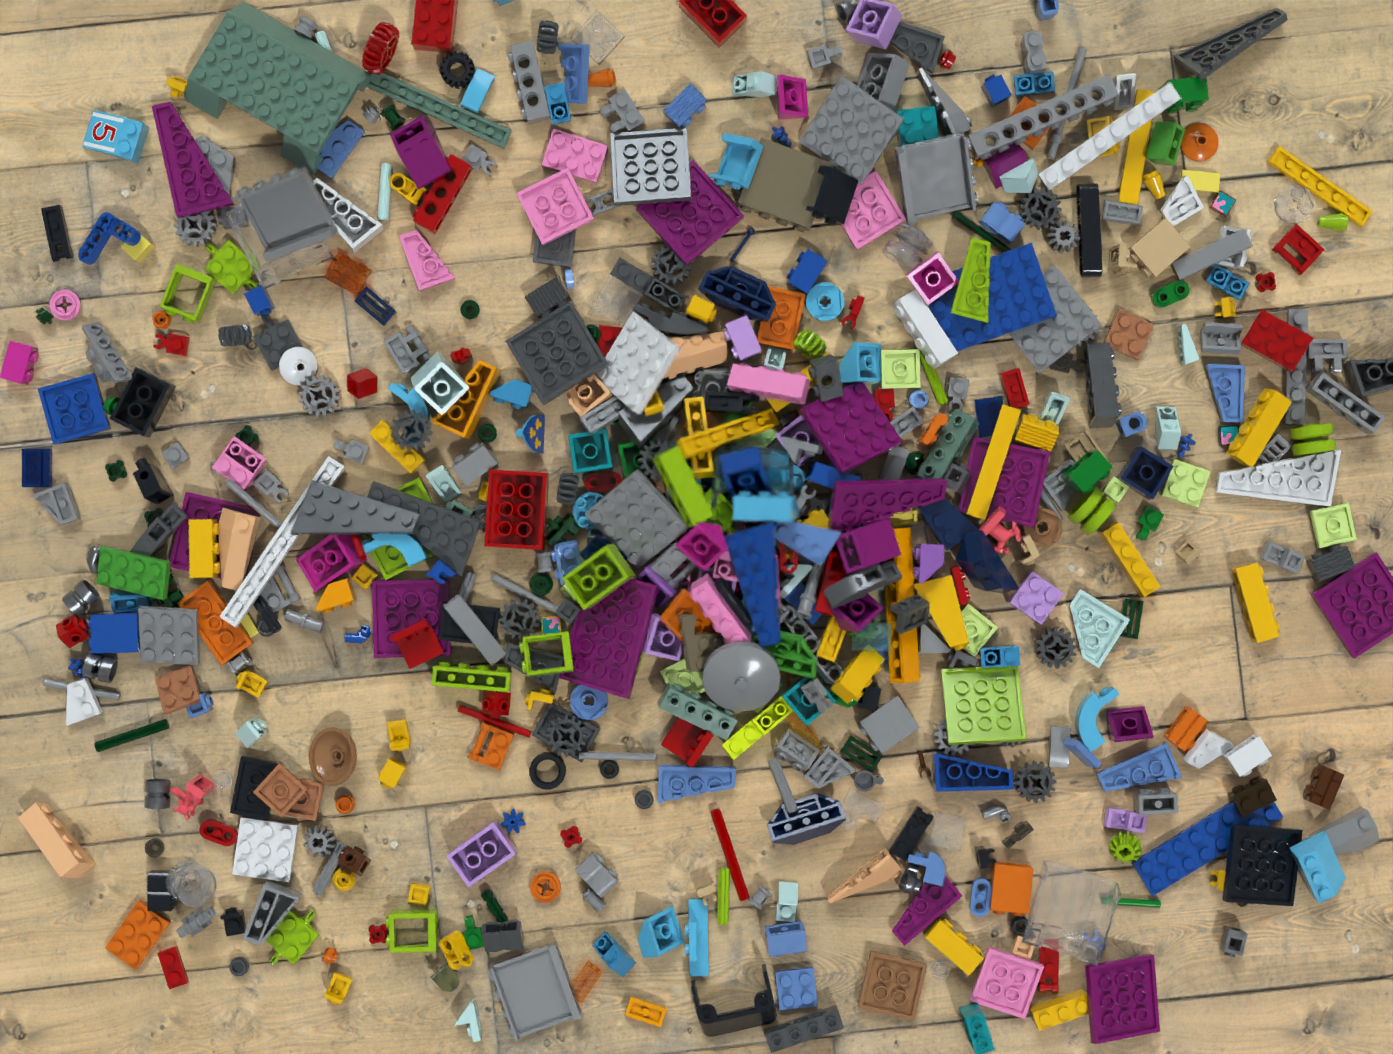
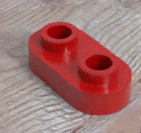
M616 472L592 473L585 478L584 485L590 492H609L620 484L623 479ZM611 478H615L617 480L615 485H611L609 483V480ZM592 479L597 480V485L594 487L590 484Z
M213 819L204 821L199 828L200 835L204 839L223 846L233 845L238 838V832L234 827ZM208 826H212L214 831L210 832ZM227 832L231 833V839L226 837Z

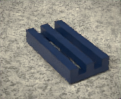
M367 286L355 299L359 306L383 326L396 313L392 307ZM368 292L390 312L387 314L365 294ZM363 298L385 318L382 320L360 300Z

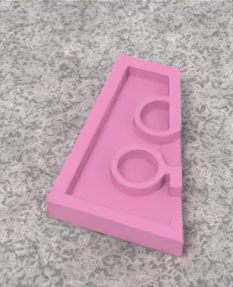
M417 230L399 236L418 291L455 279Z

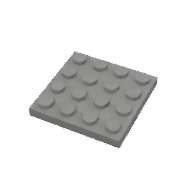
M841 76L799 142L826 161L834 163V167L857 179L858 183L862 185L905 119L850 80Z
M1055 265L1043 273L1057 316L1009 333L1039 373L1043 372L1102 327L1099 320Z
M638 469L585 513L588 519L606 535V538L612 544H615L617 549L636 569H639L689 528L680 513Z

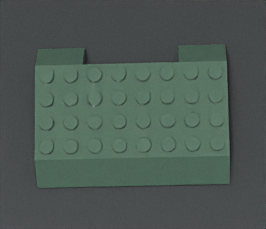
M243 1L226 13L187 80L185 101L216 119L221 115L227 102L283 133L284 140L280 156L300 168L306 167L307 171L314 175L323 160L319 154L358 90L364 92L372 75Z

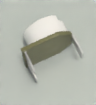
M447 963L430 977L442 991L453 993L458 988L459 974L456 970H452Z

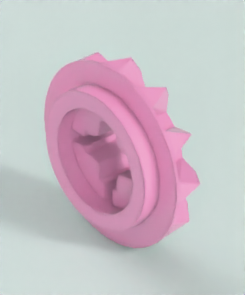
M60 290L51 297L49 306L51 313L56 318L68 321L76 318L82 303L74 292ZM65 299L67 303L73 304L67 307V310L58 307L64 304Z

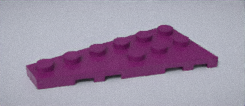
M167 102L152 106L176 217L182 218L235 205L173 104Z
M945 478L834 482L828 529L839 532L845 530L848 532L853 530V527L862 524L866 526L890 518L895 513L901 511L904 513L910 511V508L919 505L925 506L943 500L945 498L947 481Z

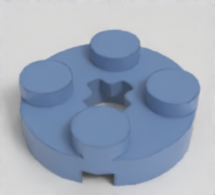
M580 684L572 691L570 706L577 717L595 720L606 711L608 705V695L606 692ZM586 696L594 698L592 706L590 704L585 705Z

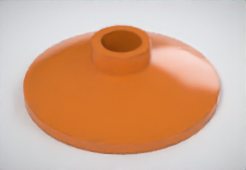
M1195 123L1185 129L1180 147L1187 158L1193 161H1205L1216 153L1219 140L1217 133L1211 126L1204 123ZM1203 138L1204 144H1200L1198 139Z

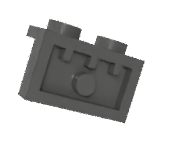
M913 595L891 605L890 610L898 614L895 631L903 634L927 623L930 602L924 600L919 595Z

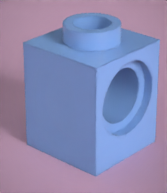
M1141 411L1116 420V425L1122 438L1147 429V418L1144 414H1141ZM1131 418L1134 419L1137 423L1135 429H1132L1129 426V420Z

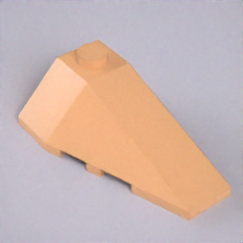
M595 374L566 391L570 405L580 417L614 397Z
M227 508L222 509L218 535L222 587L237 591L243 583L261 517Z
M884 848L830 893L827 899L832 903L889 879L893 880L900 874L899 870L902 868L887 849Z

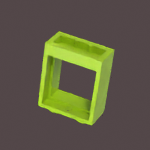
M176 263L160 307L165 309L164 313L174 317L176 314L182 315V320L193 324L194 320L201 322L217 280ZM183 275L206 284L195 315L171 306Z
M569 631L522 637L523 642H519L520 653H524L525 661H522V671L527 673V677L574 671ZM562 639L565 667L532 671L529 643Z
M392 910L389 916L386 917V928H389L386 946L390 947V953L437 951L438 910ZM428 918V945H396V919Z

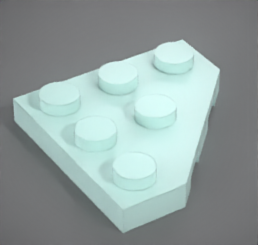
M1079 589L1070 604L1082 658L1100 668L1130 619L1082 589Z

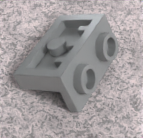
M790 729L785 732L779 744L773 750L778 759L787 761L792 765L793 769L803 773L811 767L820 752V749Z

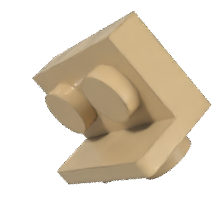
M1119 243L1109 249L1108 271L1114 272V275L1123 276L1137 268V264L1126 263L1130 254L1127 244Z
M1022 535L1020 537L1021 541L1016 545L1020 553H1024L1025 556L1017 559L1016 563L1029 566L1037 561L1036 558L1041 555L1031 536Z

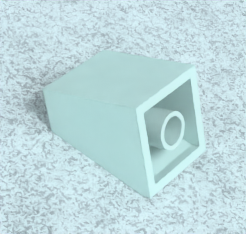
M438 351L411 377L414 389L441 415L469 389V386L453 365Z

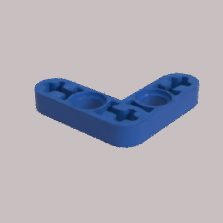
M105 212L100 215L79 250L78 258L80 261L92 265L98 259L111 235L130 246H135L141 239V232L114 215ZM122 225L120 232L117 233L118 227ZM128 232L132 234L131 237L127 236ZM100 235L98 242H95L97 236Z

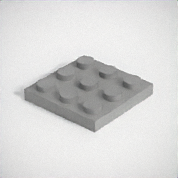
M140 606L138 608L141 662L199 665L198 609Z

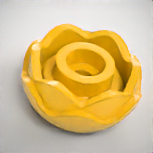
M339 868L332 876L334 887L339 891H349L356 884L355 873L352 872L349 875Z

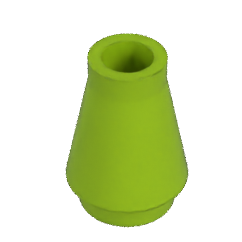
M1339 213L1319 216L1318 228L1338 232L1347 230L1348 215Z

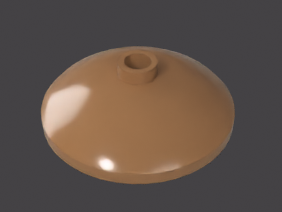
M335 727L326 728L316 735L310 746L309 764L311 771L319 782L329 786L340 785L349 779L357 761L355 743L345 730Z

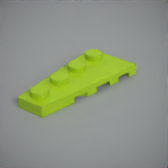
M971 237L950 313L988 323L991 242Z

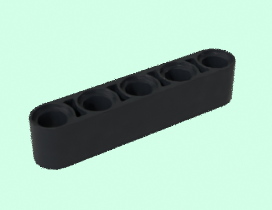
M1097 183L1077 184L1076 200L1078 236L1080 237L1078 241L1081 278L1101 277L1102 246L1099 187Z

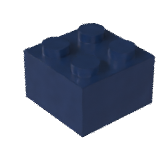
M1142 446L1135 447L1117 479L1128 485L1133 491L1150 500L1154 499L1174 466Z

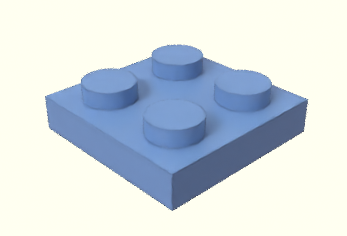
M813 967L775 971L779 1010L818 1006Z

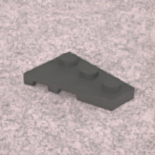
M899 22L889 43L933 74L945 36Z
M508 643L504 662L523 673L522 661H525L524 653H520V645ZM529 647L532 671L562 667L564 655ZM560 673L530 678L556 693Z

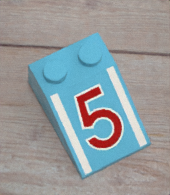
M93 110L82 147L138 164L149 127L142 122Z

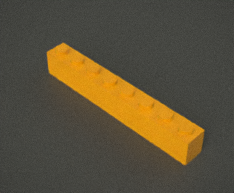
M894 528L901 555L888 559L887 563L894 560L902 574V579L884 586L890 683H910L920 681L917 627L903 634L896 632L898 614L891 611L890 606L915 595L911 528Z

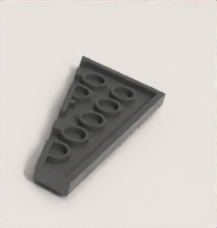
M1275 8L1173 55L1174 61L1201 81L1288 20L1287 14L1279 8Z
M373 481L367 498L420 514L421 517L415 533L410 535L461 576L464 575L481 521Z

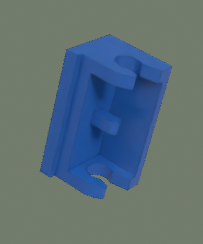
M438 560L427 576L434 578L441 584H445V581L442 579H446L447 576L457 577L459 573L444 561Z

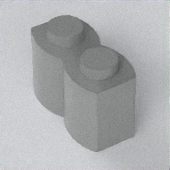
M1040 31L1026 32L1021 40V52L1025 57L1023 60L1025 74H1041L1046 67V56L1042 50L1044 41Z
M591 852L575 867V871L602 898L618 883L616 878L618 874L612 867L608 869L603 864L605 860L598 853L595 855Z

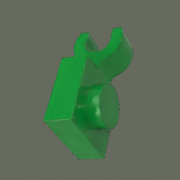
M1145 506L1137 521L1142 526L1136 538L1142 541L1146 540L1150 530L1153 532L1157 530L1164 514L1149 506Z
M473 915L465 916L464 921L467 930H463L462 934L469 950L484 947L482 926H475Z

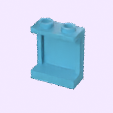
M724 133L721 140L727 144L717 174L710 173L709 177L715 180L714 183L722 187L729 185V187L740 190V188L748 189L764 145L752 138Z

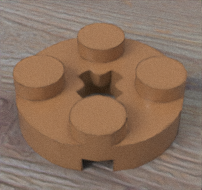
M1041 508L1037 511L1034 528L1023 526L1024 534L1031 536L1035 546L1049 547L1059 540L1062 534V522L1055 512ZM1046 523L1048 530L1040 533V529L1037 528L1038 525Z

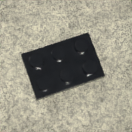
M442 601L437 639L472 644L443 607L448 601ZM467 604L496 640L500 608Z
M241 756L230 809L231 814L269 820L271 808L253 792L279 763Z

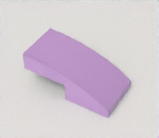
M1106 807L1103 826L1145 833L1147 815H1139L1134 811Z

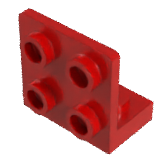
M428 618L390 636L392 642L397 643L409 669L444 653Z
M678 717L661 745L685 760L686 764L693 768L714 734Z

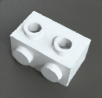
M1254 734L1222 756L1235 775L1245 777L1257 765L1262 766L1269 761L1268 758L1272 754L1260 736Z

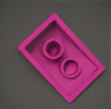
M329 535L296 559L315 592L354 570L367 560H359L350 535Z

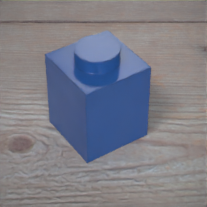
M1001 74L997 77L995 75L989 76L984 80L985 83L981 87L991 107L1006 101L1012 95Z
M262 285L244 293L253 313L257 316L265 317V315L271 314V310L275 308L266 288Z

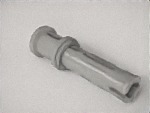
M813 562V568L811 569L805 592L800 595L799 599L801 601L798 610H795V615L804 619H811L812 617L811 610L813 604H816L817 601L815 594L825 567L824 562L821 566L819 565L818 569V564Z

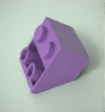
M916 544V548L913 547V559H916V565L913 567L915 582L924 583L943 565L944 545Z

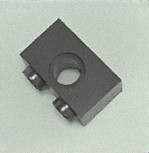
M832 354L809 360L810 367L808 372L814 382V385H812L814 396H817L822 402L844 396L837 359ZM828 375V378L825 381L821 382L822 378Z

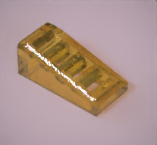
M795 714L787 725L788 729L816 748H821V742L798 715Z

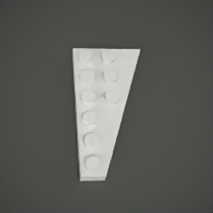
M1331 450L1254 465L1253 468L1244 467L1218 472L1215 491L1218 493L1331 507L1341 450Z

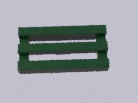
M1123 598L1121 614L1126 616L1128 603H1131L1130 621L1128 622L1126 633L1122 632L1120 636L1138 639L1144 601ZM1138 604L1133 634H1131L1135 605Z
M851 735L840 750V752L871 772L874 771L883 757ZM853 741L877 757L876 760L850 743ZM847 748H850L859 755L863 756L864 758L872 762L873 765H868L867 763L860 760L850 752L846 751Z

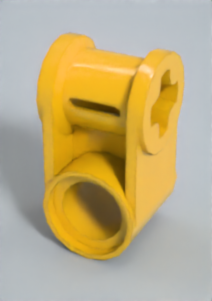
M395 173L389 179L391 188L415 206H418L419 199L427 191L424 187L418 189L414 181L401 173ZM396 179L404 180L402 187L397 188L394 186Z
M455 930L440 940V948L452 970H458L462 966H471L473 955L460 931Z

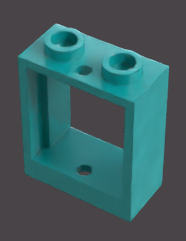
M970 1003L959 1007L969 1043L975 1054L994 1051L995 1048L989 1028L979 1004Z

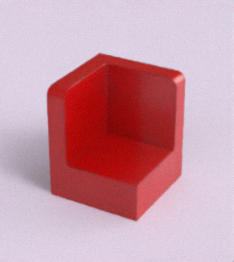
M367 368L347 374V391L357 399L377 393L378 376Z

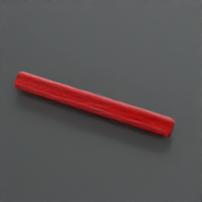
M712 810L711 816L739 900H747L749 894L721 810Z

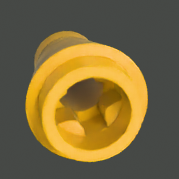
M1157 169L1143 175V182L1155 200L1166 195L1161 173H1158Z

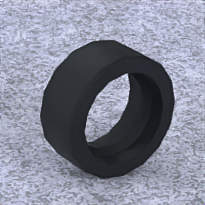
M552 752L539 754L532 761L529 768L531 781L543 790H551L558 787L566 775L564 760ZM552 760L558 765L559 774L554 781L544 782L538 777L536 768L541 761Z

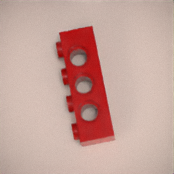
M450 154L449 158L446 157L451 171L431 182L433 186L430 191L427 190L424 193L421 207H417L412 216L414 217L413 222L434 235L437 233L473 170L470 164ZM455 173L456 177L453 181H447V174ZM440 189L446 190V195L443 198L437 197V192ZM430 206H436L434 214H427V209Z

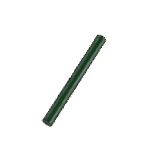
M955 211L952 217L984 240L991 242V245L1004 253L1012 250L958 211Z

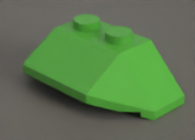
M780 631L781 641L764 647L775 657L781 671L813 679L816 678L817 660L803 636ZM756 634L751 638V642L760 645Z

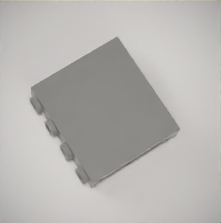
M963 132L894 148L904 217L908 226L916 225L917 219L970 207L973 212L976 211L975 204H978V198L973 190V186H976L974 175L971 174V168L974 165L972 157H969L971 142Z
M295 167L287 171L286 175L281 176V174H277L267 182L261 180L249 189L248 187H243L237 191V195L232 199L233 202L240 201L266 249L263 257L266 262L329 239L338 231L306 167L299 170Z
M557 942L491 965L488 972L491 982H495L497 988L495 989L498 1001L501 1000L502 1014L509 1021L508 1031L511 1037L514 1036L515 1041H518L522 1036L573 1019L575 1021L581 1019L582 1011Z

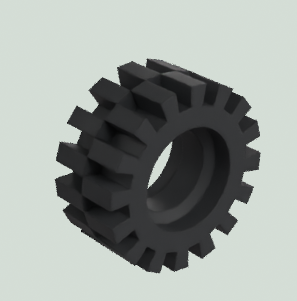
M452 51V54L447 53V57H443L442 63L440 62L439 65L440 74L444 82L452 88H465V85H469L476 72L472 59L461 51L459 53H456V51ZM461 63L464 65L465 71L462 76L455 77L450 73V68L453 64Z

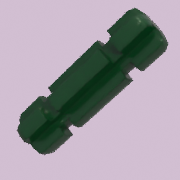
M490 889L482 892L481 897L487 902L486 905L493 916L497 917V922L508 921L507 915L502 912V907L496 898L492 897L493 894Z

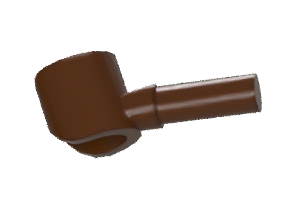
M922 750L918 751L920 761L918 773L923 778L922 771L927 770L930 777L931 772L925 764Z

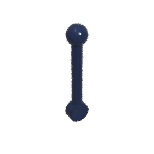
M753 228L747 230V235L729 261L733 262L749 237L755 233Z

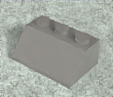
M868 52L857 86L894 111L910 63L897 54Z

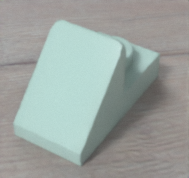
M1055 392L1049 393L1046 396L1045 406L1039 419L1043 421L1051 420L1058 425L1070 401V397Z
M443 465L426 474L428 481L445 503L461 494L451 474Z
M783 565V566L787 567V570H791V567H793V566H795V565ZM798 565L796 571L791 574L784 573L780 568V571L787 577L780 585L782 588L780 591L781 597L784 599L813 567L811 565Z
M779 881L776 921L795 922L796 906H798V883Z
M476 998L471 999L454 1025L469 1023L470 1025H467L469 1037L472 1036L473 1042L481 1041L483 1036Z

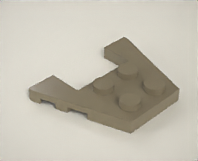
M692 613L678 614L677 618L681 623L680 634L683 637L685 646L683 651L686 668L690 672L703 671L708 657L716 649L725 645L724 637L720 632L695 633L697 615Z

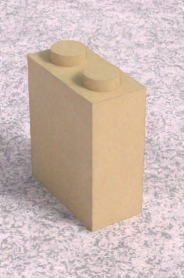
M1164 218L1129 248V258L1134 263L1137 262L1144 276L1153 279L1191 246L1167 218Z

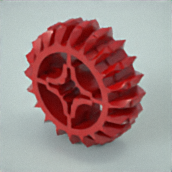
M380 22L372 30L362 55V66L368 72L379 75L386 70L392 61L400 37L399 30L394 25Z

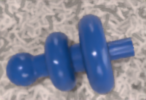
M774 126L772 128L774 133L771 138L776 139L778 137V143L783 142L786 147H791V141L786 139L788 134L782 133L784 127L781 126L777 129Z
M1189 433L1188 437H1180L1184 443L1179 444L1181 450L1178 452V457L1183 458L1185 451L1191 450L1189 444H1196L1191 439L1193 434Z
M71 658L68 670L75 669L74 675L79 674L80 679L85 678L82 675L83 666L80 667L83 660L78 659L75 661Z

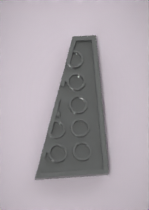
M311 481L290 533L291 535L414 534L421 516L418 513Z

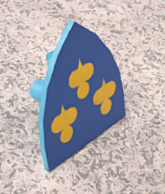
M533 415L526 421L522 429L516 430V437H523L529 449L544 454L545 415Z

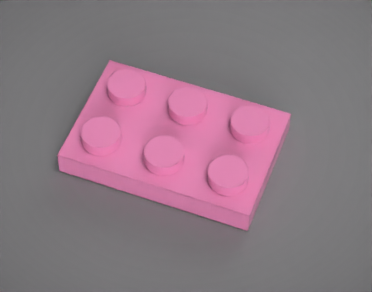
M553 128L542 166L558 172L568 168L572 176L597 184L608 146Z

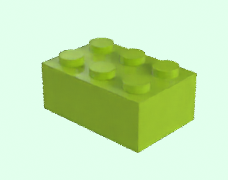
M609 544L562 579L582 609L586 610L592 608L636 575L615 544Z

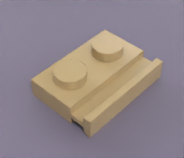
M1088 430L1063 446L1075 463L1090 450H1099L1106 458Z

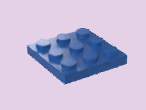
M92 373L38 388L53 444L56 445L111 429L107 413L104 410V403L96 374Z

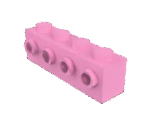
M739 363V365H732L727 386L731 392L757 395L763 398L805 405L810 382L803 373L795 372L790 374L781 369L773 371L764 366L756 368L746 363Z
M707 573L694 581L691 585L690 595L694 602H699L705 617H709L712 620V625L716 632H720L723 635L725 644L738 641L751 642V632L744 626L717 590L709 574Z

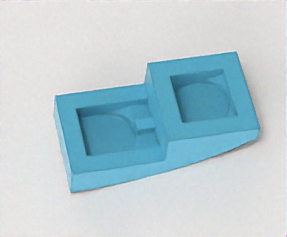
M477 68L460 106L478 113L486 100V95L494 82L495 76Z

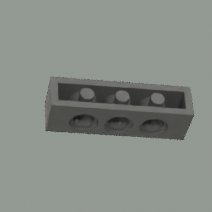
M833 1005L765 1028L764 1033L770 1052L773 1053L844 1029L837 1005Z

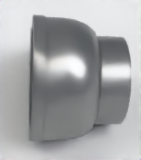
M842 0L835 5L836 12L839 18L845 22L846 27L857 7L854 0Z
M861 770L854 776V785L863 792L873 789L876 783L883 784L884 782L882 776L874 777L868 770Z
M911 863L907 864L906 871L899 881V891L907 894L911 892L916 894L921 885V880L916 877L919 869L918 866Z

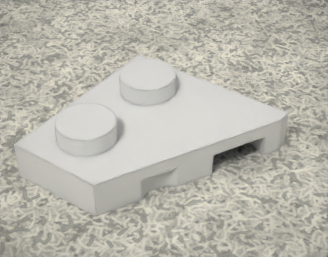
M1187 175L1181 178L1160 210L1163 218H1167L1173 226L1204 208Z
M88 677L67 685V726L103 712Z
M1206 728L1183 759L1200 769L1232 749L1234 745L1229 740Z

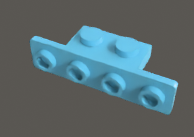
M689 899V924H685V936H689V944H685V956L689 955L690 976H708V905L705 906L703 904V899Z

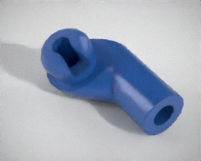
M363 625L356 634L345 633L344 641L362 644L371 636L372 630L368 625Z

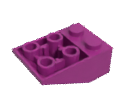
M423 115L390 134L400 158L418 189L451 171L435 129Z
M890 518L841 533L836 540L846 573L901 555Z

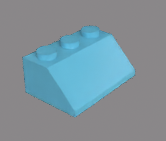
M740 491L738 495L733 496V520L793 521L799 517L796 496H791L790 492H778V495H770V492L763 491L759 492V495H751V491Z
M1320 832L1290 847V851L1305 884L1317 903L1319 904L1336 896L1346 877L1326 832Z

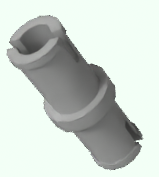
M290 609L287 610L284 621L300 625L302 629L308 628L318 633H321L325 626V621L309 617V614L305 613L303 615Z

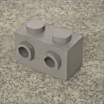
M484 442L481 444L475 443L469 448L470 452L464 456L460 454L453 460L452 469L466 486L497 464V459Z
M1159 788L1156 792H1151V789H1139V792L1134 793V812L1139 815L1178 813V795L1170 791V788Z

